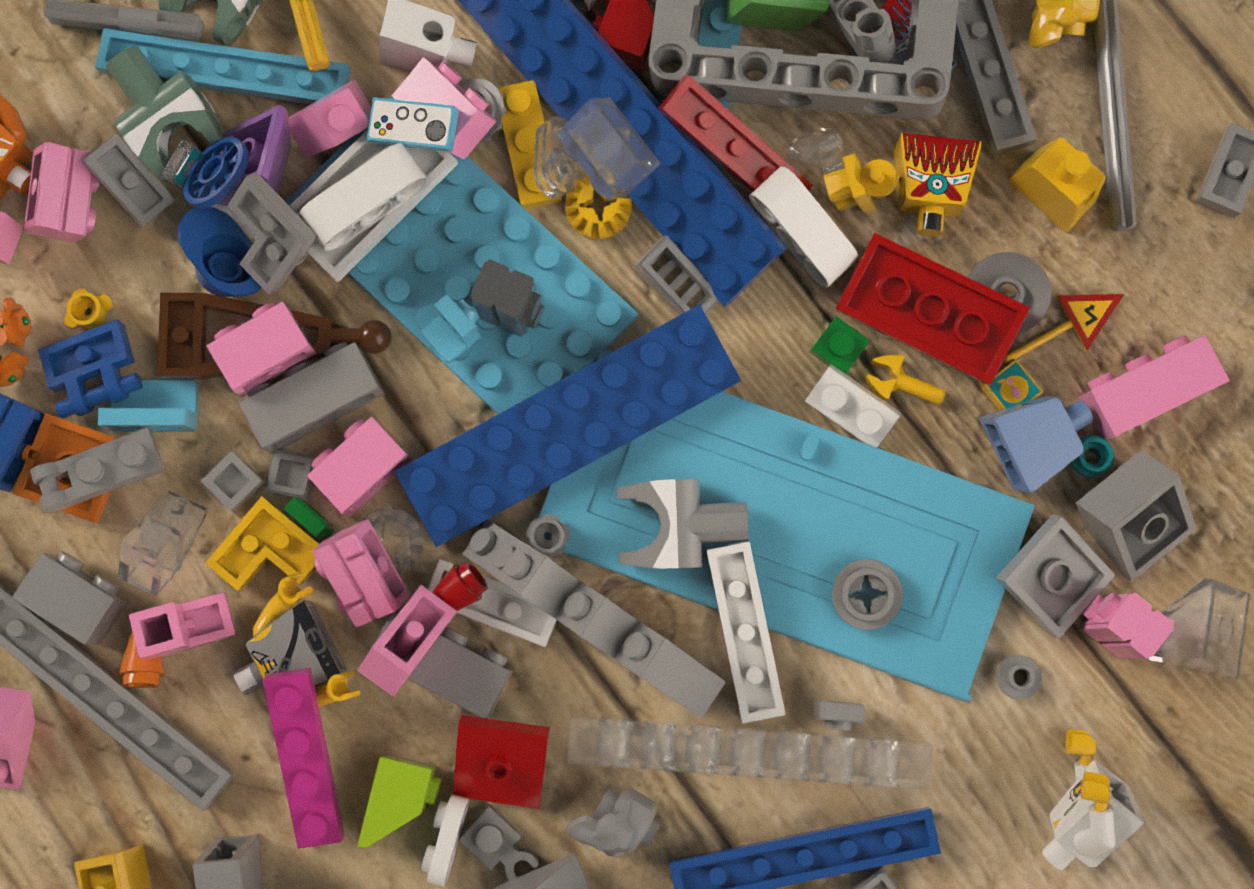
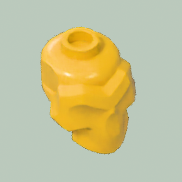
M1036 0V6L1030 19L1032 25L1030 27L1028 45L1035 48L1048 46L1058 42L1061 34L1084 36L1086 23L1094 21L1098 16L1100 0Z

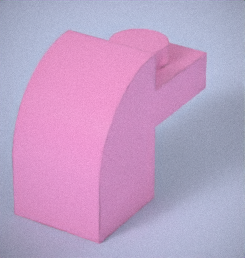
M225 592L183 604L171 602L128 614L138 656L141 659L181 653L196 649L197 646L238 635L228 595Z

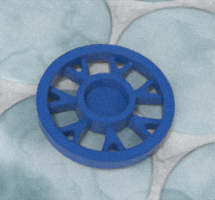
M235 137L223 138L209 146L197 158L187 174L183 188L185 199L199 209L211 208L213 205L221 203L232 190L236 189V185L245 175L244 172L250 160L247 146Z

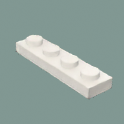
M750 541L706 549L742 724L784 716L786 714Z

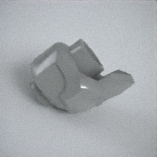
M608 788L593 816L582 815L568 824L565 833L580 843L592 846L598 851H603L608 856L621 857L624 852L631 853L639 844L645 847L649 846L660 826V823L653 820L657 806L654 801L634 789L629 788L619 794Z

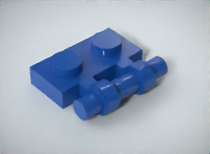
M117 319L38 349L48 388L55 392L64 389L67 391L68 398L55 403L56 412L62 419L74 414L80 417L94 411L95 406L110 400L114 403L129 398V393L143 388L142 380L137 373H132L125 377L121 376L119 368L135 363L125 325ZM102 375L104 385L86 391L84 382Z

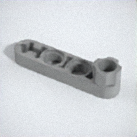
M827 0L830 3L827 11L859 57H870L869 62L886 63L894 56L897 45L888 12L884 9L879 10L873 0ZM862 9L856 14L855 22L846 20L850 12Z

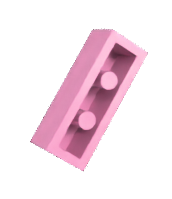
M1184 335L1164 345L1162 348L1166 354L1154 360L1147 353L1125 364L1128 372L1117 378H1114L1110 371L1088 382L1090 391L1081 395L1078 399L1083 401L1090 409L1093 416L1092 425L1097 435L1107 441L1229 382L1230 380L1207 337L1204 335L1190 342L1187 335Z

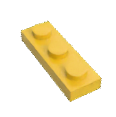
M531 80L499 87V91L504 95L503 102L507 113L503 114L502 125L520 205L528 210L562 202L535 81Z

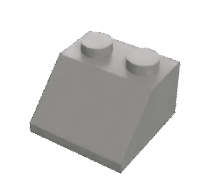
M1143 450L1139 451L1127 462L1121 464L1115 472L1095 488L1090 489L1084 497L1076 502L1086 530L1122 574L1131 582L1197 529L1179 474Z

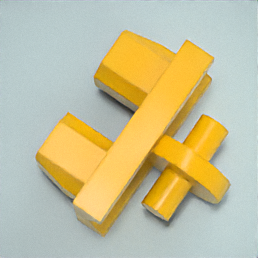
M855 153L842 157L845 165L844 169L823 175L829 199L831 202H835L838 211L859 205L864 214L877 211L871 196L880 198L889 195L895 189L898 182L897 172L891 163L886 160L877 159L870 161L863 167Z

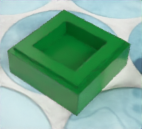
M294 497L284 508L316 538L325 540L335 530L334 526L303 499Z

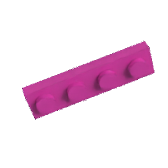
M311 667L267 674L263 679L297 848L340 843L345 833Z

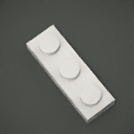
M439 559L428 587L430 592L434 590L454 564ZM485 576L483 578L488 585V589L482 593V600L456 612L543 647H547L557 621L505 584Z

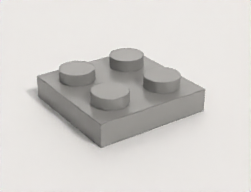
M1052 514L999 573L996 579L1050 636L1059 639L1115 574L1062 516Z

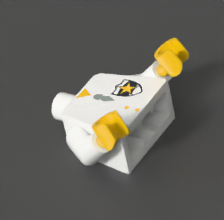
M1068 729L1065 739L1066 753L1079 755V761L1074 763L1076 781L1050 813L1055 837L1042 850L1048 862L1061 871L1075 857L1088 867H1097L1144 824L1130 786L1095 759L1092 761L1091 757L1096 752L1095 740L1086 731Z

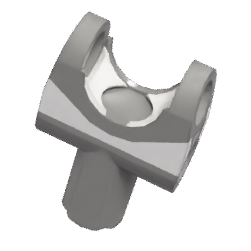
M699 479L655 480L617 488V500L636 499L639 503L651 506L659 515L661 523L659 535L653 543L639 548L638 551L619 552V564L659 569L703 567L702 543L748 541L747 503H700Z

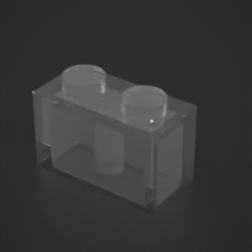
M610 97L590 99L556 133L565 144L564 150L566 154L583 167L590 177L589 181L593 189L599 195L606 197L607 200L627 196L661 164Z

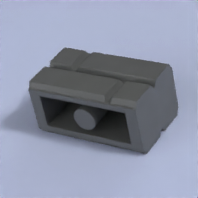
M491 259L484 263L470 293L480 320L497 327L502 324L504 330L520 337L526 334L529 327L535 329L542 317L544 305L540 304L542 295L537 293L533 277L517 270L510 273L509 267Z

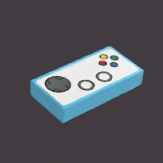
M373 97L367 140L373 144L392 146L401 143L405 147L453 152L459 109L453 105Z

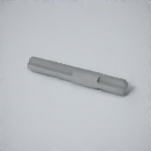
M48 0L44 10V15L48 18L49 22L57 25L94 29L106 28L187 39H199L204 28V23L200 16L193 13L68 0Z

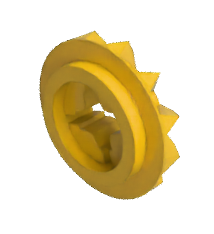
M594 172L583 179H577L570 191L567 192L565 202L566 217L572 228L582 236L590 239H606L619 233L628 223L632 210L631 199L623 191L624 184L618 185L611 174L606 176L598 175ZM594 191H598L603 202H610V205L604 207L602 221L598 220V215L595 214L593 208L586 207V205L593 203Z

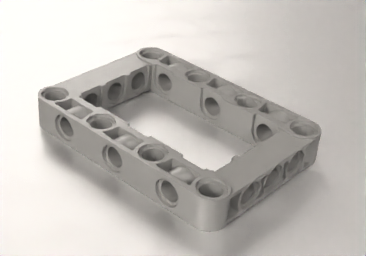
M656 0L649 53L651 81L655 89L665 95H669L683 76L690 75L718 101L915 120L931 119L942 110L950 88L959 0H912L907 55L903 65L869 62L870 57L818 53L817 57L783 54V49L732 45L731 49L698 46L697 36L702 0ZM667 63H676L681 66L674 73H666L661 70ZM756 70L762 72L765 77L759 81H751L745 75L750 71ZM841 78L846 80L850 86L846 89H836L829 82ZM923 86L929 87L936 95L929 98L922 97L915 89Z

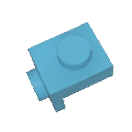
M446 294L434 304L439 316L424 327L421 333L446 363H452L479 340L481 335L474 324L479 320V317L463 299L456 304Z

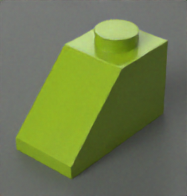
M389 754L380 756L357 847L368 848L427 810L428 804H436L442 781L441 778L435 777L437 766Z

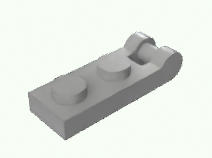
M147 427L62 460L35 466L30 470L34 485L40 486L43 496L40 497L39 501L43 512L53 513L166 470L154 435ZM69 476L72 487L60 490L57 480Z

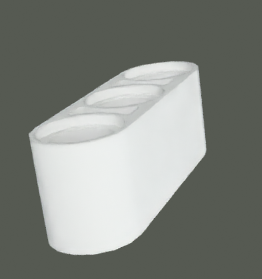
M401 143L394 144L310 200L301 209L299 215L317 235L316 240L326 252L333 251L417 195L427 185L428 178L405 146Z
M779 167L749 195V200L757 212L787 246L808 274L821 286L828 288L859 259V255L853 245L797 176L786 167Z

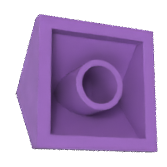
M281 105L226 131V137H235L247 146L250 160L244 172L245 175L236 185V189L232 190L221 203H217L218 205L227 206L245 177L256 172L279 195L292 145L287 109Z

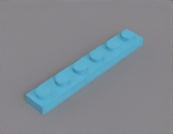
M103 28L95 68L101 74L112 75L106 67L110 59L125 49L138 46L163 83L183 70L201 89L310 105L349 83L351 75L349 64L330 62V66L326 70L313 72L308 69L306 59L303 57Z

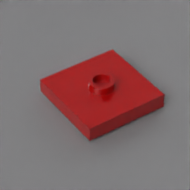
M461 715L458 723L452 794L472 800L540 809L550 727Z

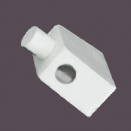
M388 0L380 32L379 64L413 71L422 58L425 57L437 66L442 61L445 63L451 61L472 67L477 42L454 36L456 19L453 16L406 0Z

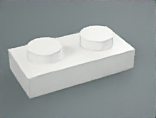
M830 364L805 400V402L855 437L876 448L901 415V412L832 364Z

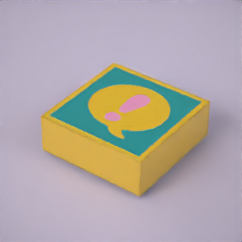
M1017 359L997 373L990 386L986 384L981 386V389L999 410L1033 400L1043 393V390Z

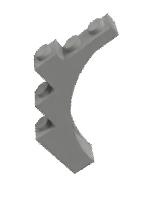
M488 519L473 535L470 544L462 554L701 719L726 683V681L669 640L635 619L605 596L578 580L551 559Z

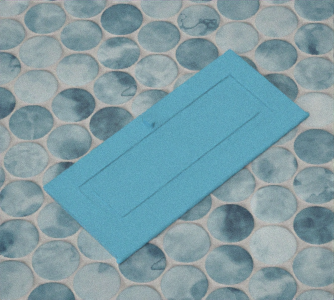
M601 348L598 359L608 355L612 351ZM725 392L714 395L551 484L538 520L541 519L542 515L553 514L560 518L561 523H565L568 526L570 538L568 542H565V549L562 553L718 611L719 608L706 549L740 542L702 543L703 567L659 569L619 564V552L638 551L639 548L653 543L659 535L661 523L659 515L651 506L639 503L636 499L617 500V488L655 480L699 479L700 503L746 502L748 541H750L768 629L964 702L971 700L969 690L1006 589L996 577L1019 552L1035 505ZM546 532L544 538L550 540L552 533ZM861 559H872L886 564L896 573L902 585L903 599L899 612L892 621L877 629L864 630L849 625L837 614L831 597L835 577L847 564ZM864 575L862 589L855 591V593H848L849 597L863 600L867 613H869L871 599L878 597V595H885V591L870 588L866 575Z

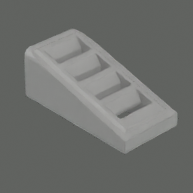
M667 235L660 238L631 266L679 315L690 310L686 303L699 290L705 296L695 306L700 304L705 314L719 302L713 293L711 285L705 280L704 275ZM664 255L669 260L656 272L651 266ZM676 266L681 272L667 284L663 278ZM687 279H690L693 284L679 297L674 291Z

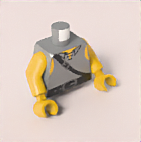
M299 571L281 579L278 585V592L267 603L253 626V638L246 643L254 662L233 673L239 689L244 695H247L264 686L263 679L267 674L311 667L319 708L334 702L358 697L361 694L360 690L351 692L347 686V679L355 675V672L347 671L314 603L306 600L298 603L299 600L311 595L313 588L311 586L303 590L298 588L297 578L302 575Z

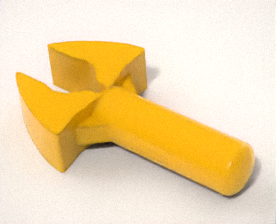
M886 355L874 358L870 362L874 366L885 368L890 376L894 378L881 381L870 374L864 377L870 389L885 402L889 399L891 392L897 390L936 405H940L944 401L946 396L944 389L905 374L901 366L905 356Z

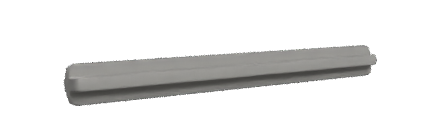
M1100 0L1098 16L1093 23L1110 223L1114 231H1128L1136 226L1137 220L1117 0Z

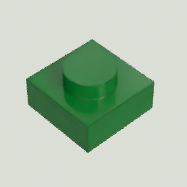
M836 316L809 353L828 367L832 364L846 374L870 340Z

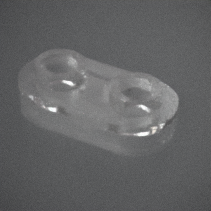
M558 116L550 118L537 128L534 177L538 187L545 195L554 199L560 198L575 189L578 173L579 141L577 131L566 119Z

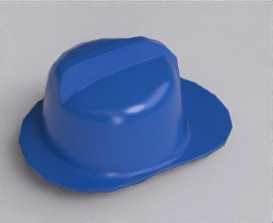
M215 207L194 208L181 218L177 230L179 244L187 258L195 266L196 277L204 289L217 296L237 298L238 296L251 295L262 288L240 265L253 243L237 222L227 213Z

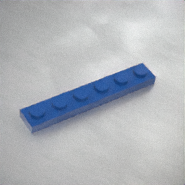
M925 807L669 860L674 889H774L941 854L932 809Z

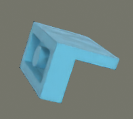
M142 380L143 388L129 393L128 399L117 403L111 400L110 408H98V426L112 432H136L147 427L152 432H197L199 384L194 380Z

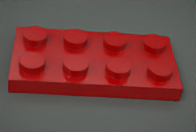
M874 233L836 307L837 312L988 386L992 384L1030 310V307L877 233Z

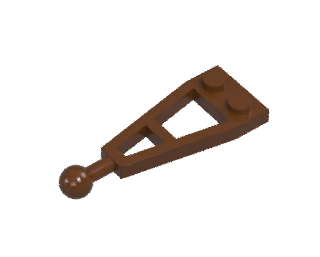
M160 292L157 377L160 379H209L224 376L215 361L205 363L207 309L253 318L252 314L264 305L207 293ZM290 310L300 327L318 330V342L311 344L316 354L307 360L325 357L324 353L333 345L344 342L348 345L355 342L364 351L371 354L385 351L391 343L392 335L389 327L378 320L367 321L360 328H334V322L331 318Z

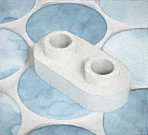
M452 794L449 802L441 800L439 803L433 827L440 828L436 846L428 845L421 867L422 872L428 873L427 883L441 887L446 886L466 818L469 798Z

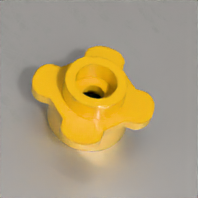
M77 289L72 293L67 303V313L64 316V322L71 329L81 327L90 330L105 324L104 320L107 312L113 308V301L105 294L95 296L86 289ZM88 308L92 309V313L90 315L85 314V311Z

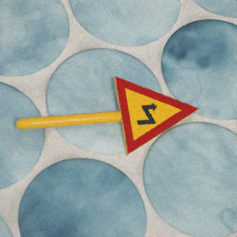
M1124 294L1057 295L1056 297L1068 321L1007 354L1003 361L1010 363L1072 327L1085 351H1088Z

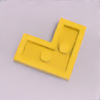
M261 496L204 564L240 592L244 590L268 560L288 576L298 571L301 572L302 575L297 578V583L303 585L316 570L315 556L312 551L320 543L268 499Z

